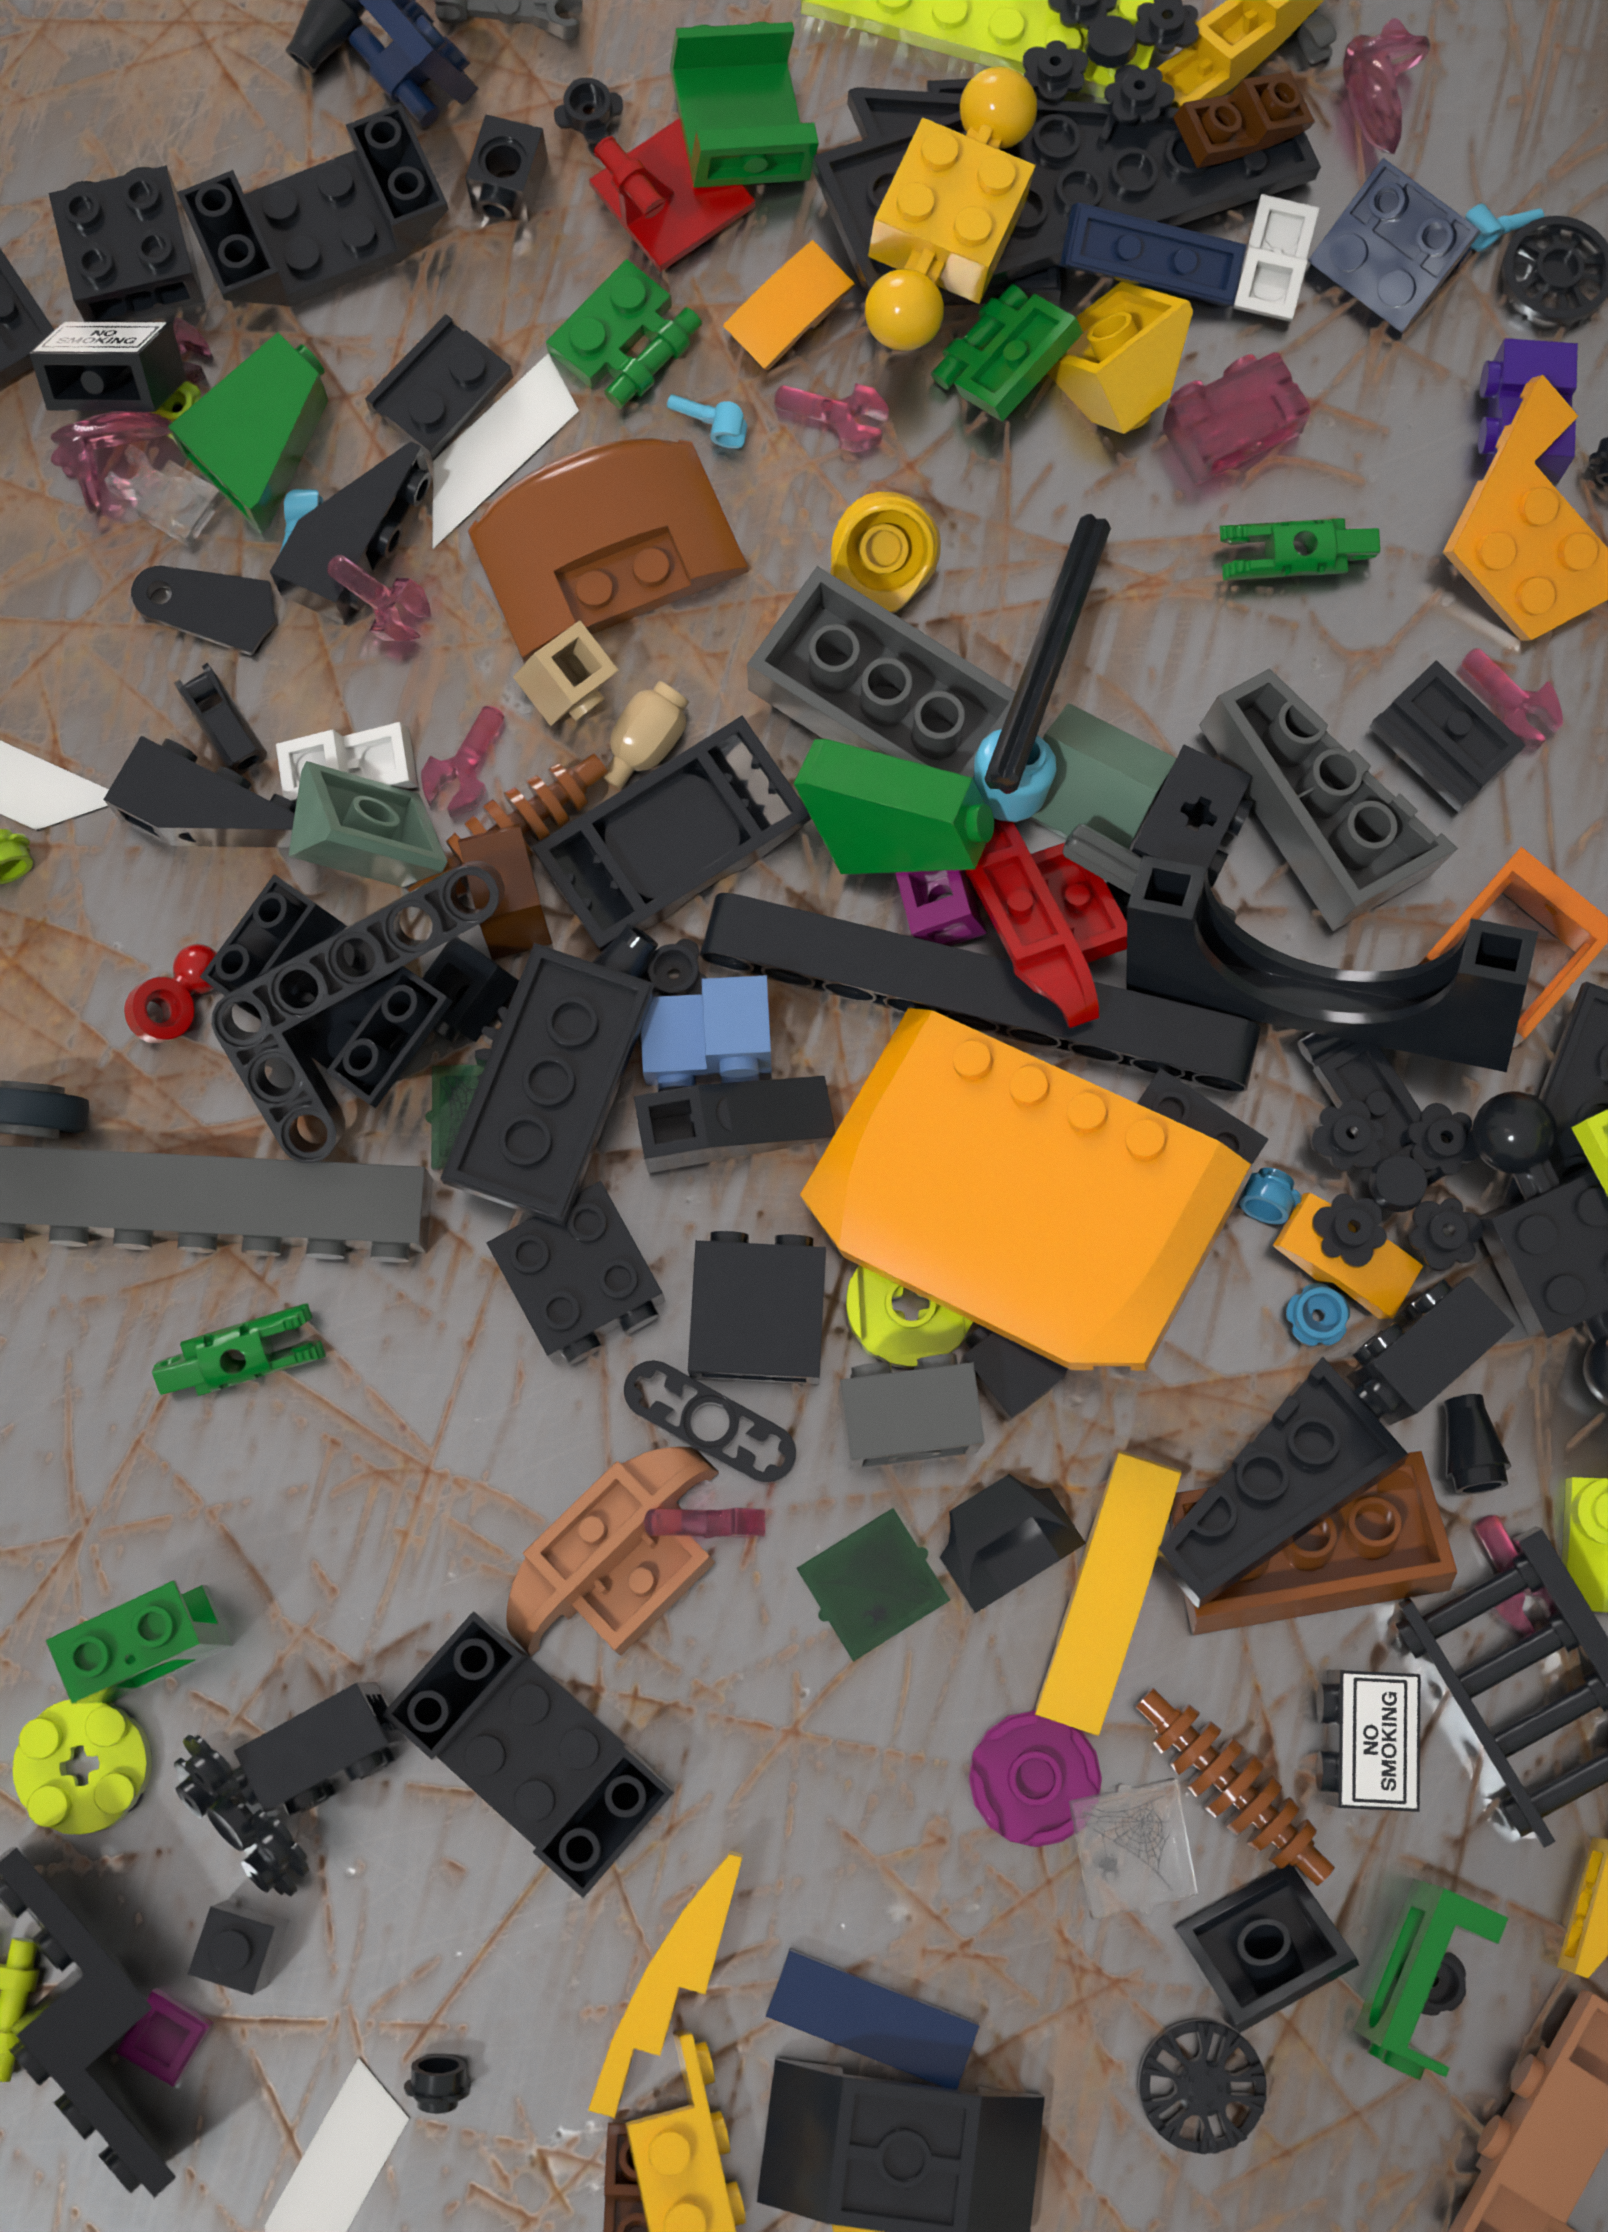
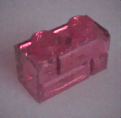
M1273 352L1259 360L1253 354L1243 356L1225 369L1223 372L1224 377L1205 386L1201 380L1192 381L1182 386L1171 396L1162 424L1163 430L1175 452L1179 453L1181 462L1194 484L1198 485L1303 433L1311 413L1310 405L1297 383H1293L1292 375L1279 353Z

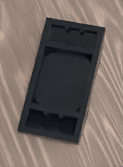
M742 715L532 846V849L599 951L602 952L621 934L627 924L645 931L664 921L704 889L754 864L810 821L811 816Z

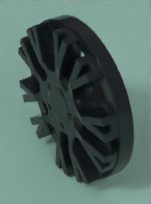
M1567 216L1542 217L1524 225L1509 242L1500 267L1505 285L1503 292L1504 295H1508L1507 300L1509 303L1515 302L1520 307L1519 313L1522 316L1526 314L1528 320L1533 321L1535 317L1543 321L1553 322L1555 327H1561L1563 324L1570 326L1574 321H1584L1588 316H1592L1608 297V243L1589 224ZM1561 230L1571 232L1568 245L1559 243ZM1544 231L1549 246L1544 249L1538 247L1530 236ZM1586 240L1597 253L1588 258H1583L1576 248ZM1516 250H1518V251L1524 253L1525 255L1529 256L1530 258L1534 259L1535 261H1533V260H1531V259H1529V258H1527V257H1525V256H1523V255H1520V254L1516 253ZM1514 270L1525 271L1531 278L1517 282ZM1603 270L1604 274L1584 273V271ZM1535 286L1539 292L1530 298L1526 292ZM1579 286L1589 287L1599 293L1590 301L1580 291ZM1566 295H1569L1575 308L1570 309ZM1544 298H1551L1557 307L1556 309L1549 308L1540 303Z
M1204 2019L1177 2023L1155 2038L1142 2059L1138 2076V2091L1143 2111L1153 2128L1166 2141L1182 2150L1206 2155L1234 2148L1238 2143L1244 2142L1247 2139V2136L1255 2128L1265 2110L1267 2086L1263 2065L1251 2044L1241 2034L1225 2024ZM1197 2032L1200 2051L1197 2057L1187 2059L1183 2056L1175 2039L1188 2033ZM1214 2033L1224 2037L1216 2062L1207 2058ZM1239 2047L1250 2066L1237 2073H1228L1225 2070L1226 2059ZM1163 2049L1182 2063L1176 2074L1156 2060ZM1151 2076L1171 2078L1174 2081V2091L1167 2097L1152 2099L1150 2092ZM1231 2082H1254V2093H1231ZM1177 2101H1180L1185 2108L1164 2124L1159 2115ZM1231 2102H1240L1250 2108L1248 2114L1238 2127L1226 2115V2107ZM1218 2113L1225 2136L1215 2139L1208 2116ZM1196 2115L1201 2120L1200 2141L1179 2135L1185 2120L1190 2116Z

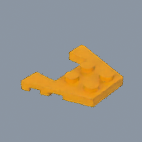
M1544 375L1532 377L1526 383L1520 395V398L1523 399L1512 423L1505 425L1495 445L1498 451L1484 479L1477 482L1443 550V554L1520 641L1533 640L1608 600V548L1535 464V461L1578 417L1576 412Z

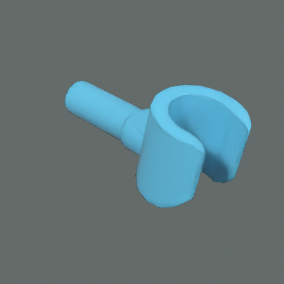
M1485 203L1478 204L1465 215L1466 220L1481 231L1470 247L1477 252L1484 251L1495 243L1502 234L1520 229L1533 220L1545 217L1544 212L1541 208L1509 216L1504 215L1496 219Z
M675 394L670 395L667 402L668 409L702 420L704 423L712 424L710 439L713 443L730 449H738L744 445L747 423L743 419L744 415L741 408L736 403L720 402L716 407Z
M294 489L286 494L284 499V516L287 524L281 550L298 520L324 502L318 490Z

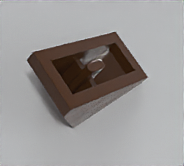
M520 823L458 839L463 863L474 860L484 861L492 865L502 876L505 885L504 898L499 908L489 918L479 924L491 959L494 960L532 950L534 943L543 946L553 944ZM467 875L475 909L487 906L490 896L487 884L477 876Z

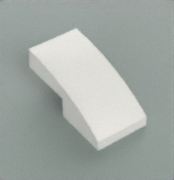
M1261 194L1238 284L1234 309L1292 322L1308 261L1306 259L1319 207Z
M401 722L342 736L332 729L276 744L283 797L294 803H297L301 771L306 761L404 790L418 787L410 731Z

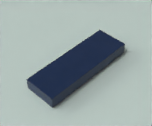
M1078 202L1071 207L1059 266L1229 307L1233 306L1235 302L1247 244Z
M789 1949L766 2012V2017L944 2088L956 2090L958 2089L980 2026L975 2021L792 1949Z

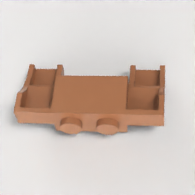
M1584 1989L1579 1993L1550 2048L1541 2046L1536 2057L1532 2054L1528 2055L1516 2070L1511 2083V2090L1515 2092V2095L1503 2117L1499 2115L1494 2116L1480 2136L1477 2151L1482 2155L1476 2167L1482 2171L1448 2232H1577L1566 2225V2222L1608 2147V2002Z

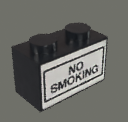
M63 322L29 353L47 411L156 412L187 380L172 322Z
M1328 1670V1683H1319L1317 1690V1718L1320 1724H1327V1751H1318L1316 1785L1318 1792H1326V1805L1350 1809L1420 1812L1421 1674Z

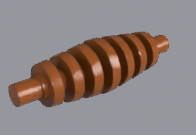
M595 753L572 769L570 767L565 769L560 763H557L547 769L554 780L549 786L538 775L525 781L534 795L530 800L527 801L516 787L503 793L514 810L508 816L493 799L482 806L494 825L493 827L486 830L474 815L464 825L470 835L474 836L520 823L523 835L530 832L535 840L540 842L551 835L542 821L550 817L559 829L564 827L570 819L563 806L570 802L580 812L588 804L584 796L588 792L587 788L607 775L608 771ZM456 833L446 840L454 855L447 859L444 870L441 873L417 881L407 888L408 892L417 889L463 863L458 843L460 837ZM525 841L528 856L530 858L534 854L530 849L529 845L527 844V842ZM467 875L460 877L456 884L458 898L468 893L461 882Z
M1154 1688L1136 1704L1135 1707L1156 1727L1154 1731L1158 1735L1152 1743L1162 1754L1172 1744L1179 1750L1170 1762V1766L1180 1775L1192 1764L1198 1769L1187 1784L1195 1797L1199 1796L1212 1784L1218 1788L1204 1805V1808L1214 1818L1219 1816L1233 1803L1237 1809L1228 1818L1225 1827L1237 1835L1253 1823L1257 1828L1248 1838L1247 1844L1257 1852H1260L1272 1842L1276 1848L1270 1855L1269 1861L1279 1869L1284 1868L1288 1864L1291 1866L1295 1865L1316 1886L1320 1885L1332 1873L1335 1866L1314 1847L1315 1842L1312 1839L1317 1830L1308 1819L1302 1821L1296 1827L1290 1823L1299 1811V1807L1293 1799L1288 1797L1276 1808L1271 1804L1282 1789L1277 1779L1271 1775L1258 1787L1255 1788L1252 1785V1782L1265 1766L1256 1755H1252L1235 1769L1231 1764L1241 1753L1244 1746L1234 1738H1231L1216 1750L1211 1744L1219 1736L1222 1729L1210 1721L1197 1731L1192 1726V1723L1197 1719L1200 1712L1190 1704L1182 1710L1178 1707L1174 1708Z

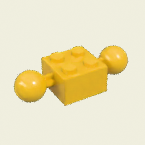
M1008 67L988 68L976 74L968 82L961 96L959 110L962 125L967 132L966 135L922 117L874 218L868 256L898 270L883 275L871 287L865 302V319L872 335L878 342L890 349L897 351L915 350L927 344L937 334L944 315L943 299L937 286L980 304L1026 204L1036 165L999 150L1011 147L1022 141L1031 131L1037 116L1035 91L1030 82L1014 69Z

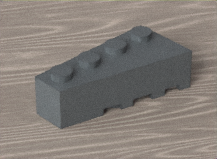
M1270 668L1219 695L1199 724V727L1223 763L1252 776L1244 796L1247 800L1253 802L1252 808L1332 931L1429 877L1458 849L1442 833L1438 837L1432 833L1415 816L1418 810L1401 793L1395 797L1368 771L1371 765L1355 749L1348 752L1326 731L1328 724Z

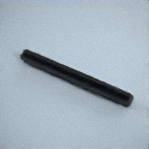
M1091 513L1079 519L984 777L990 789H1000L1004 794H1011L1018 789L1111 530L1110 524L1105 518L1097 519Z

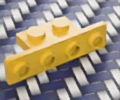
M687 2029L673 2032L688 2106L625 2122L648 2232H736L735 2226L745 2224L746 2217L737 2181L725 2183L720 2155L730 2153V2143L725 2121L721 2111L710 2113L705 2092V2085L715 2083L711 2056L706 2041L695 2044L693 2034Z

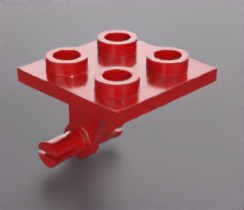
M680 117L627 154L616 142L614 136L602 139L594 149V155L606 168L589 179L591 188L659 272H662L755 208L754 198L743 185L693 187Z

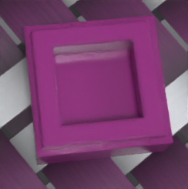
M156 1988L151 1991L147 1998V2002L153 2008L128 2030L116 2053L171 2087H174L181 2080L214 2023Z

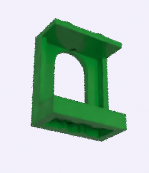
M175 1580L46 1639L71 1704L112 1703L233 1646L208 1586L200 1585L181 1594Z
M1414 1878L1353 2029L1371 2041L1367 2053L1380 2059L1382 2063L1417 2080H1421L1425 2068L1446 2078L1450 2067L1409 2045V2042L1455 1927L1499 1944L1509 1918L1448 1889Z

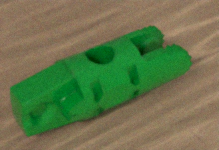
M1345 518L1219 526L1220 541L1223 543L1240 545L1265 542V559H1240L1222 565L1223 581L1347 573L1348 561L1371 560L1381 551L1379 528L1346 529ZM1294 541L1300 542L1305 546L1307 550L1306 556L1297 553L1294 548Z
M308 1303L181 1341L180 1347L183 1353L158 1361L152 1369V1375L159 1394L163 1395L195 1386L198 1396L326 1357L320 1340L303 1341L274 1351L269 1335L296 1329L311 1320L313 1317ZM227 1350H238L244 1355L245 1359H233Z

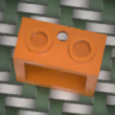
M1523 847L1517 850L1418 964L1434 960L1453 948L1464 936L1471 918L1479 920L1502 892L1570 947L1575 953L1521 1014L1512 1050L1527 1038L1608 943V917Z

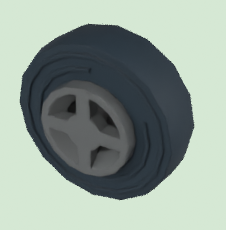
M0 1081L1 1134L60 1139V1132L80 1133L86 1131L89 1116V1100L79 1096L65 1094V1088L60 1086L19 1081Z

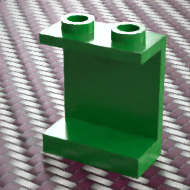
M759 21L743 25L710 26L702 24L693 27L676 28L669 68L694 188L810 180L813 156L817 153L819 141L815 123H801L788 67L795 33L793 22L768 23Z

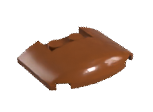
M656 438L626 439L587 447L567 454L539 467L508 487L491 503L479 522L475 520L468 529L470 539L523 662L527 661L535 652L579 620L592 635L748 572L747 563L691 441L678 440V442Z

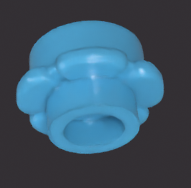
M1266 1167L1261 1168L1258 1173L1251 1174L1242 1191L1239 1204L1246 1214L1256 1220L1269 1224H1283L1287 1222L1292 1208H1295L1297 1203L1302 1201V1197L1296 1189H1293L1295 1182L1288 1174L1275 1168Z
M1314 1283L1305 1286L1302 1290L1303 1293L1300 1295L1296 1294L1291 1297L1286 1308V1317L1293 1324V1335L1301 1343L1308 1346L1323 1343V1345L1329 1346L1342 1339L1347 1330L1345 1325L1350 1318V1307L1343 1295L1332 1290L1328 1285ZM1314 1310H1321L1323 1312L1324 1318L1322 1321L1318 1322L1313 1319L1312 1313Z

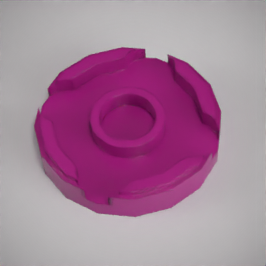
M1032 1710L1007 1715L985 1731L972 1752L968 1782L973 1805L988 1827L1010 1842L1041 1847L1063 1842L1085 1826L1084 1822H1087L1091 1815L1082 1812L1093 1813L1094 1808L1089 1805L1094 1807L1097 1805L1102 1776L1097 1752L1082 1730L1035 1715V1711Z

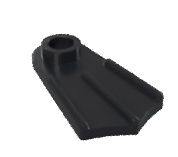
M152 566L139 573L132 584L131 597L137 611L146 619L247 655H253L262 639L277 625L272 604V586L270 581L167 566ZM159 588H166L172 592L170 599L163 604H156L150 601L152 593Z

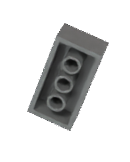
M819 566L814 569L747 663L748 690L823 739L833 740L972 778L974 777V759L982 740L993 731L1003 728L1016 691Z

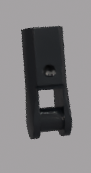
M205 663L201 666L204 670L203 673L185 684L180 679L174 682L226 768L239 775H243L264 762L267 751L220 678L210 665ZM218 693L223 701L202 713L197 705Z

